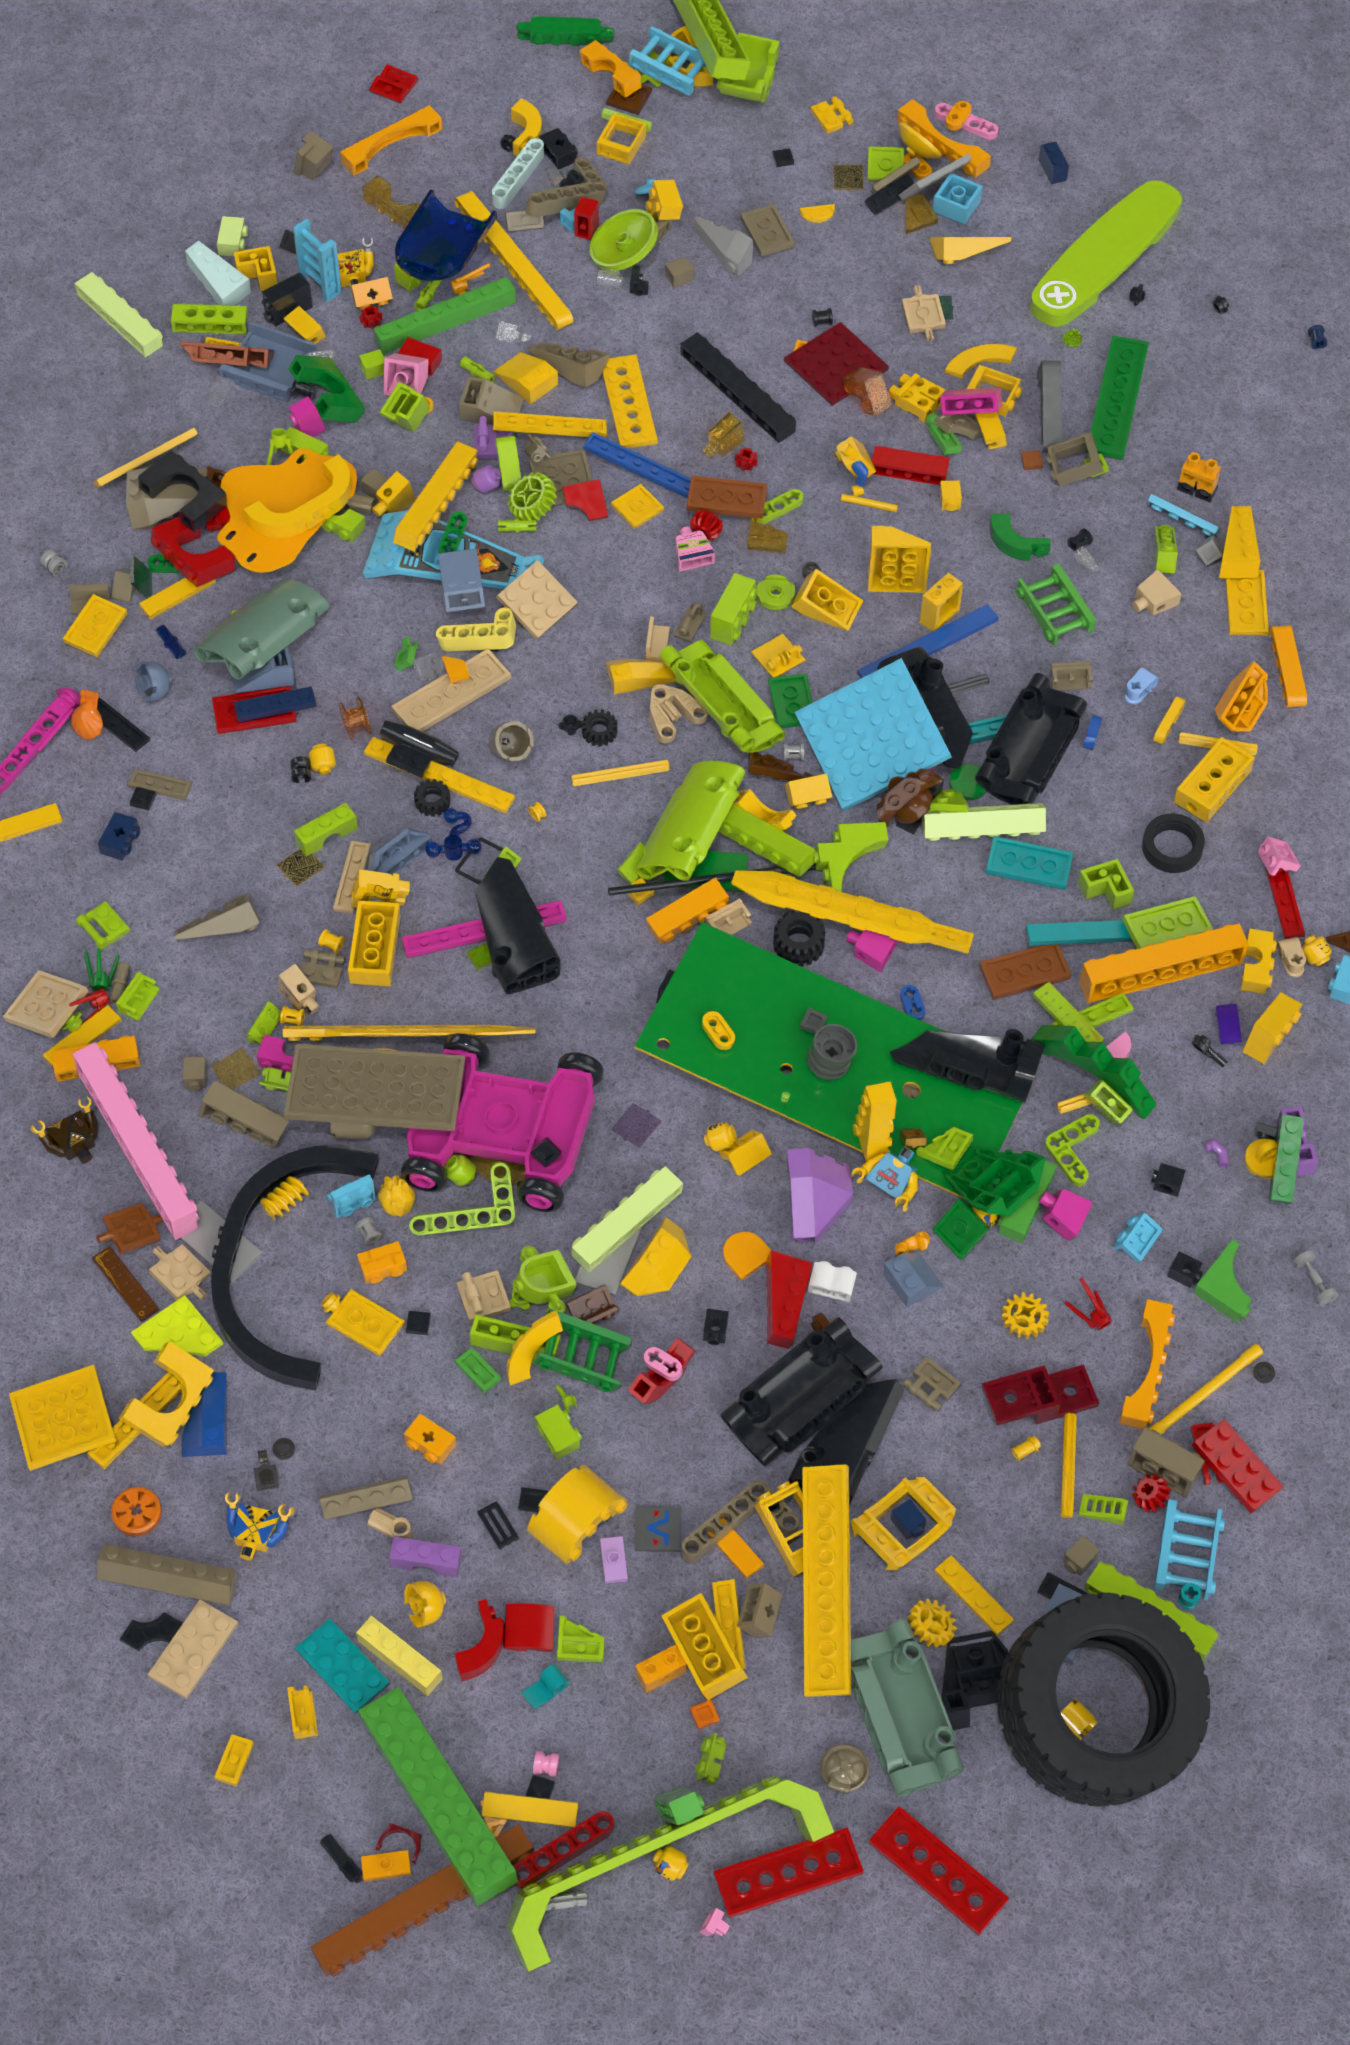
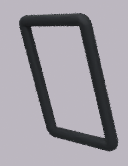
M482 837L476 840L455 868L457 874L479 885L481 881L460 871V868L481 841L499 851L503 850L502 847Z

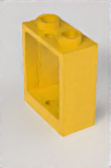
M613 113L596 142L597 155L630 165L646 137V123ZM615 130L636 136L630 147L610 141Z
M979 365L967 389H980L982 383L985 382L1011 391L1006 403L1002 402V407L997 412L998 415L1006 417L1008 412H1012L1014 409L1015 398L1019 399L1022 393V387H1020L1021 379Z
M948 572L923 594L920 623L933 632L941 628L959 612L963 583Z

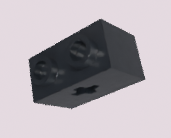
M559 128L540 135V139L544 143V153L558 170L575 162L578 150Z

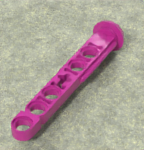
M60 687L57 689L56 694L58 697L51 702L22 736L21 741L0 764V779L4 780V783L0 786V796L35 755L45 747L73 714L74 710L80 706L81 696L75 689L70 687ZM51 720L54 722L53 726L49 728L43 726L45 721ZM34 735L41 736V740L38 742H32L31 738ZM26 750H27V753H28L27 755H26V754L20 755V752H21V751H22V752H26ZM9 764H15L17 766V768L14 771L6 770V767Z

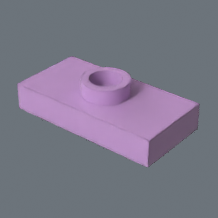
M623 1536L600 1539L605 1584L628 1581Z

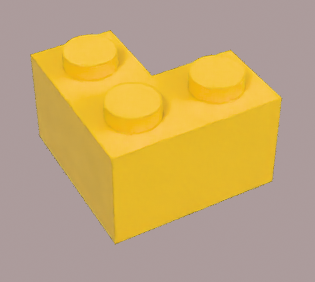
M675 180L653 181L652 188L649 189V200L646 201L645 208L654 220L680 219L683 204Z
M270 246L233 252L236 269L249 279L257 278L260 291L278 284Z

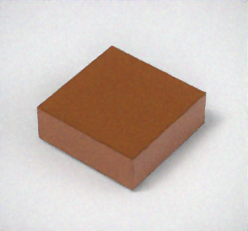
M1040 450L1021 452L1024 470L1043 469Z

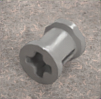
M784 743V761H788V759L804 761V743L800 745Z
M370 1217L360 1220L355 1225L356 1231L360 1232L363 1236L366 1246H370L382 1238L381 1232L375 1229L373 1220Z

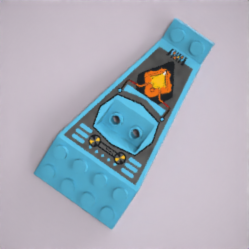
M408 510L383 514L362 574L365 578L401 574L442 581L438 549L448 523L441 520L437 524L434 523L431 533L429 535L426 534L423 544L421 546L418 545L415 551H411L393 543L396 527ZM466 531L457 550L477 549L482 587L504 590L537 560L542 565L544 563V558L541 555L523 557ZM454 533L448 534L450 539L458 538ZM449 545L447 546L446 551H444L445 553L450 551Z

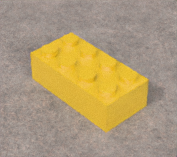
M358 900L348 967L350 984L391 987L401 918L399 903Z
M702 1593L661 1615L700 1691L707 1700L714 1698L748 1678Z

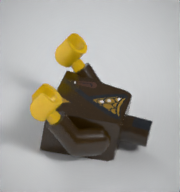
M86 1096L89 1101L87 1106H82L80 1099L78 1100V1105L84 1109V1112L79 1110L46 1129L45 1124L39 1120L37 1122L41 1126L40 1131H37L33 1125L31 1126V1131L34 1134H39V1140L49 1153L58 1157H65L68 1161L78 1157L81 1163H87L92 1159L89 1150L95 1147L94 1140L97 1138L98 1122L93 1109H90L91 1099Z

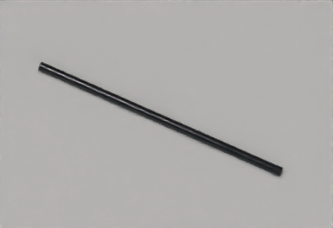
M814 863L807 871L816 870V864ZM778 866V867H770V868H762V869H754V870H746V871H774V872H778V873H781V874H788V873H790V872H788L786 869H784V868H782V867H780V866ZM735 872L690 877L687 881L674 879L608 888V895L700 885L707 883L715 877L718 882L732 881Z

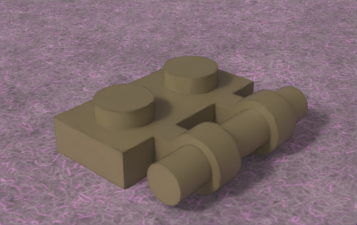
M313 949V951L305 950L303 957L311 960L310 962L302 961L300 970L312 985L338 989L343 971L342 968L336 967V963L344 965L346 957L339 956L338 953L331 952V954L322 953L317 949ZM318 960L329 962L328 966L317 963Z
M926 1357L913 1371V1376L917 1378L915 1383L909 1378L903 1383L909 1389L908 1392L911 1395L918 1396L924 1401L925 1406L928 1408L932 1407L937 1412L943 1406L937 1399L941 1397L948 1401L961 1387L960 1381L929 1357ZM924 1384L933 1391L930 1395L922 1389Z

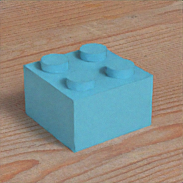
M950 173L934 196L933 212L965 225L981 202L983 186Z

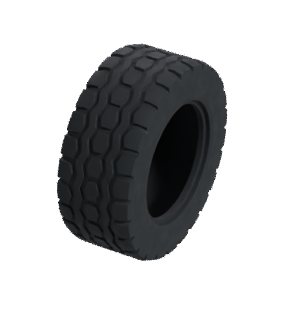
M1116 1593L1082 1595L1061 1603L1040 1617L1022 1632L1021 1636L1017 1638L1010 1648L1009 1656L1005 1658L1000 1673L1002 1679L999 1680L997 1699L1000 1701L997 1704L1000 1724L1004 1726L1002 1731L1008 1746H1011L1013 1749L1012 1754L1021 1767L1025 1766L1027 1769L1026 1773L1039 1785L1043 1784L1046 1790L1059 1797L1065 1796L1066 1800L1082 1805L1086 1803L1089 1806L1098 1807L1120 1805L1136 1800L1165 1786L1179 1776L1187 1768L1188 1763L1196 1756L1200 1749L1199 1743L1203 1742L1208 1727L1206 1720L1210 1716L1208 1677L1204 1675L1205 1667L1199 1652L1195 1653V1645L1185 1632L1182 1633L1180 1631L1181 1627L1168 1615L1164 1616L1162 1614L1163 1611L1147 1602L1143 1604L1142 1600L1132 1596L1121 1595L1120 1597ZM1095 1647L1111 1651L1125 1659L1141 1677L1149 1698V1721L1143 1738L1131 1752L1108 1753L1095 1749L1081 1741L1065 1723L1058 1707L1056 1682L1060 1667L1071 1650Z

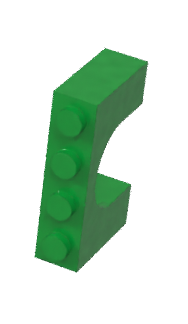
M306 355L295 356L288 370L296 382L315 383L332 393H322L315 404L321 419L357 422L366 408L332 358Z

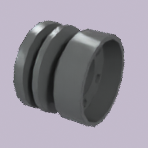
M839 1024L822 1026L816 1032L807 1054V1065L811 1072L824 1080L842 1078L847 1073L857 1050V1040L854 1034Z

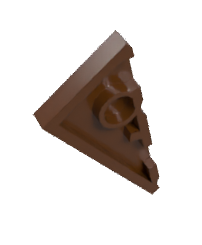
M756 752L748 753V772L754 775H764L776 780L783 779L787 781L813 777L808 772L802 775L794 771L793 765L770 754L762 756Z

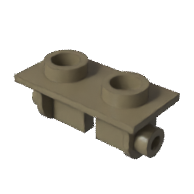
M528 433L530 439L525 443L524 450L534 462H539L545 455L550 458V455L547 453L549 449L544 445V442L537 435L532 437Z
M695 602L689 606L673 636L689 642L692 641L707 615V612L702 611L701 603Z

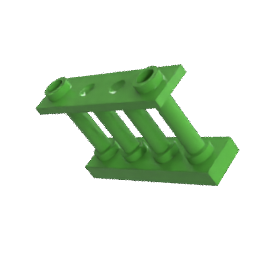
M1059 563L1052 566L1050 577L1027 586L1022 578L1018 579L1016 588L1018 598L1024 600L1043 629L1046 641H1050L1053 646L1057 645L1059 635L1078 627L1085 628L1088 633L1095 630L1096 618ZM1052 584L1056 585L1059 589L1058 592L1037 600L1031 593ZM1061 598L1063 600L1066 599L1068 602V606L1047 614L1041 608V606ZM1068 613H1075L1078 617L1077 620L1054 628L1050 622Z

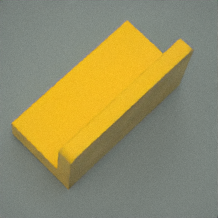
M753 1129L738 1138L732 1148L719 1151L720 1156L730 1162L735 1174L738 1176L772 1154L763 1134Z

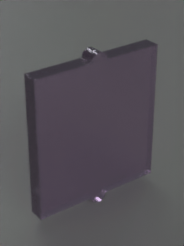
M633 1103L611 1130L623 1137L624 1141H629L640 1148L658 1127L661 1120L650 1114L649 1110L645 1111Z

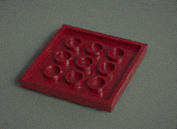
M839 322L784 357V362L831 406L889 370V366L842 322Z

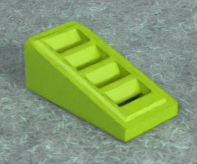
M1083 1494L1078 1516L1123 1526L1128 1500ZM1088 1501L1093 1502L1091 1511H1086ZM1097 1503L1101 1504L1100 1512H1096ZM1106 1505L1110 1506L1109 1513H1105ZM1115 1507L1119 1508L1118 1514H1114Z

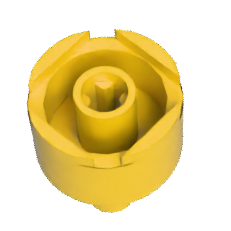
M1077 1698L1061 1711L1065 1723L1080 1740L1082 1739L1079 1736L1080 1734L1085 1737L1098 1723L1095 1720L1096 1717Z

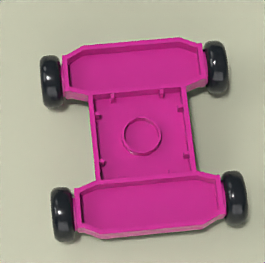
M463 1033L450 1035L444 1042L442 1054L465 1056L456 1130L443 1131L409 1128L407 1140L410 1158L402 1165L401 1177L408 1185L425 1192L440 1191L447 1182V1172L444 1169L445 1163L454 1152L525 1164L526 1170L524 1174L526 1179L519 1183L517 1189V1197L520 1202L528 1208L539 1212L549 1213L557 1211L561 1208L564 1201L561 1184L573 1173L596 1100L593 1086L601 1082L604 1071L603 1066L592 1056L580 1052H570L564 1054L559 1059L557 1073L549 1083L479 1072L478 1068L482 1067L489 1057L487 1045L472 1035ZM548 1137L562 1152L558 1158L544 1167L530 1152L534 1146Z

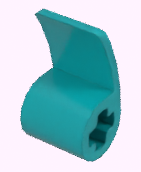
M556 1664L548 1666L540 1674L539 1681L521 1691V1694L533 1709L543 1706L569 1685V1680Z

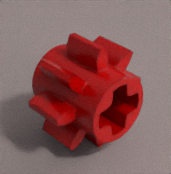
M368 306L361 310L359 319L360 323L364 324V328L373 329L377 325L381 326L380 320H383L381 312L378 313V307Z
M750 448L740 449V453L735 454V467H740L743 472L745 470L752 471L753 466L758 465L757 452L753 453Z

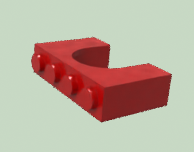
M180 516L153 527L150 538L153 547L157 548L196 587L235 570V555L224 545L203 554L189 553L181 548L182 545L200 537L201 527L195 532L191 531L180 522Z

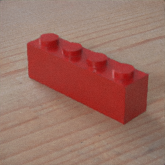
M875 446L872 463L876 472L873 475L940 485L941 481H946L950 458Z

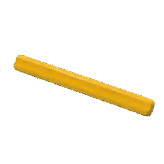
M666 759L574 774L571 776L573 786L665 772L669 771L670 765Z
M1067 1413L1064 1417L1061 1517L1072 1518L1074 1510L1077 1416L1074 1413Z

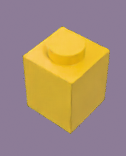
M960 480L941 481V510L955 511L961 509Z

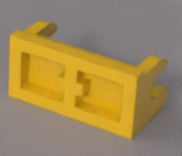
M300 306L284 318V321L306 341L317 343L326 337L322 327Z
M997 412L975 413L986 445L992 444L988 446V449L1007 446L1006 435Z
M306 1685L303 1686V1690L299 1691L295 1687H288L292 1728L295 1739L318 1736L312 1691H309V1687Z

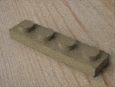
M408 1476L321 1495L319 1500L326 1520L413 1500V1494Z

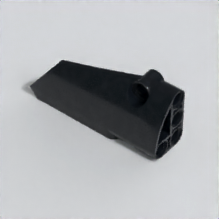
M916 647L882 660L877 670L902 658L919 693H923L921 697H924L923 701L952 758L942 763L948 768L960 769L973 732L942 675L943 663L938 659L931 658L922 647Z

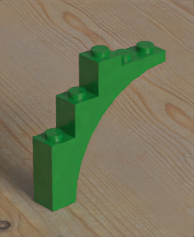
M1042 1025L1031 1038L1033 1041L1045 1044L1043 1055L1069 1061L1104 1081L1133 1108L1138 1117L1145 1119L1157 1105L1139 1079L1141 1072L1131 1058H1114L1103 1042L1085 1041L1076 1026Z

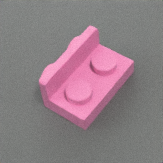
M1267 836L1259 847L1258 854L1272 876H1275L1279 868L1297 872L1301 866L1286 841Z

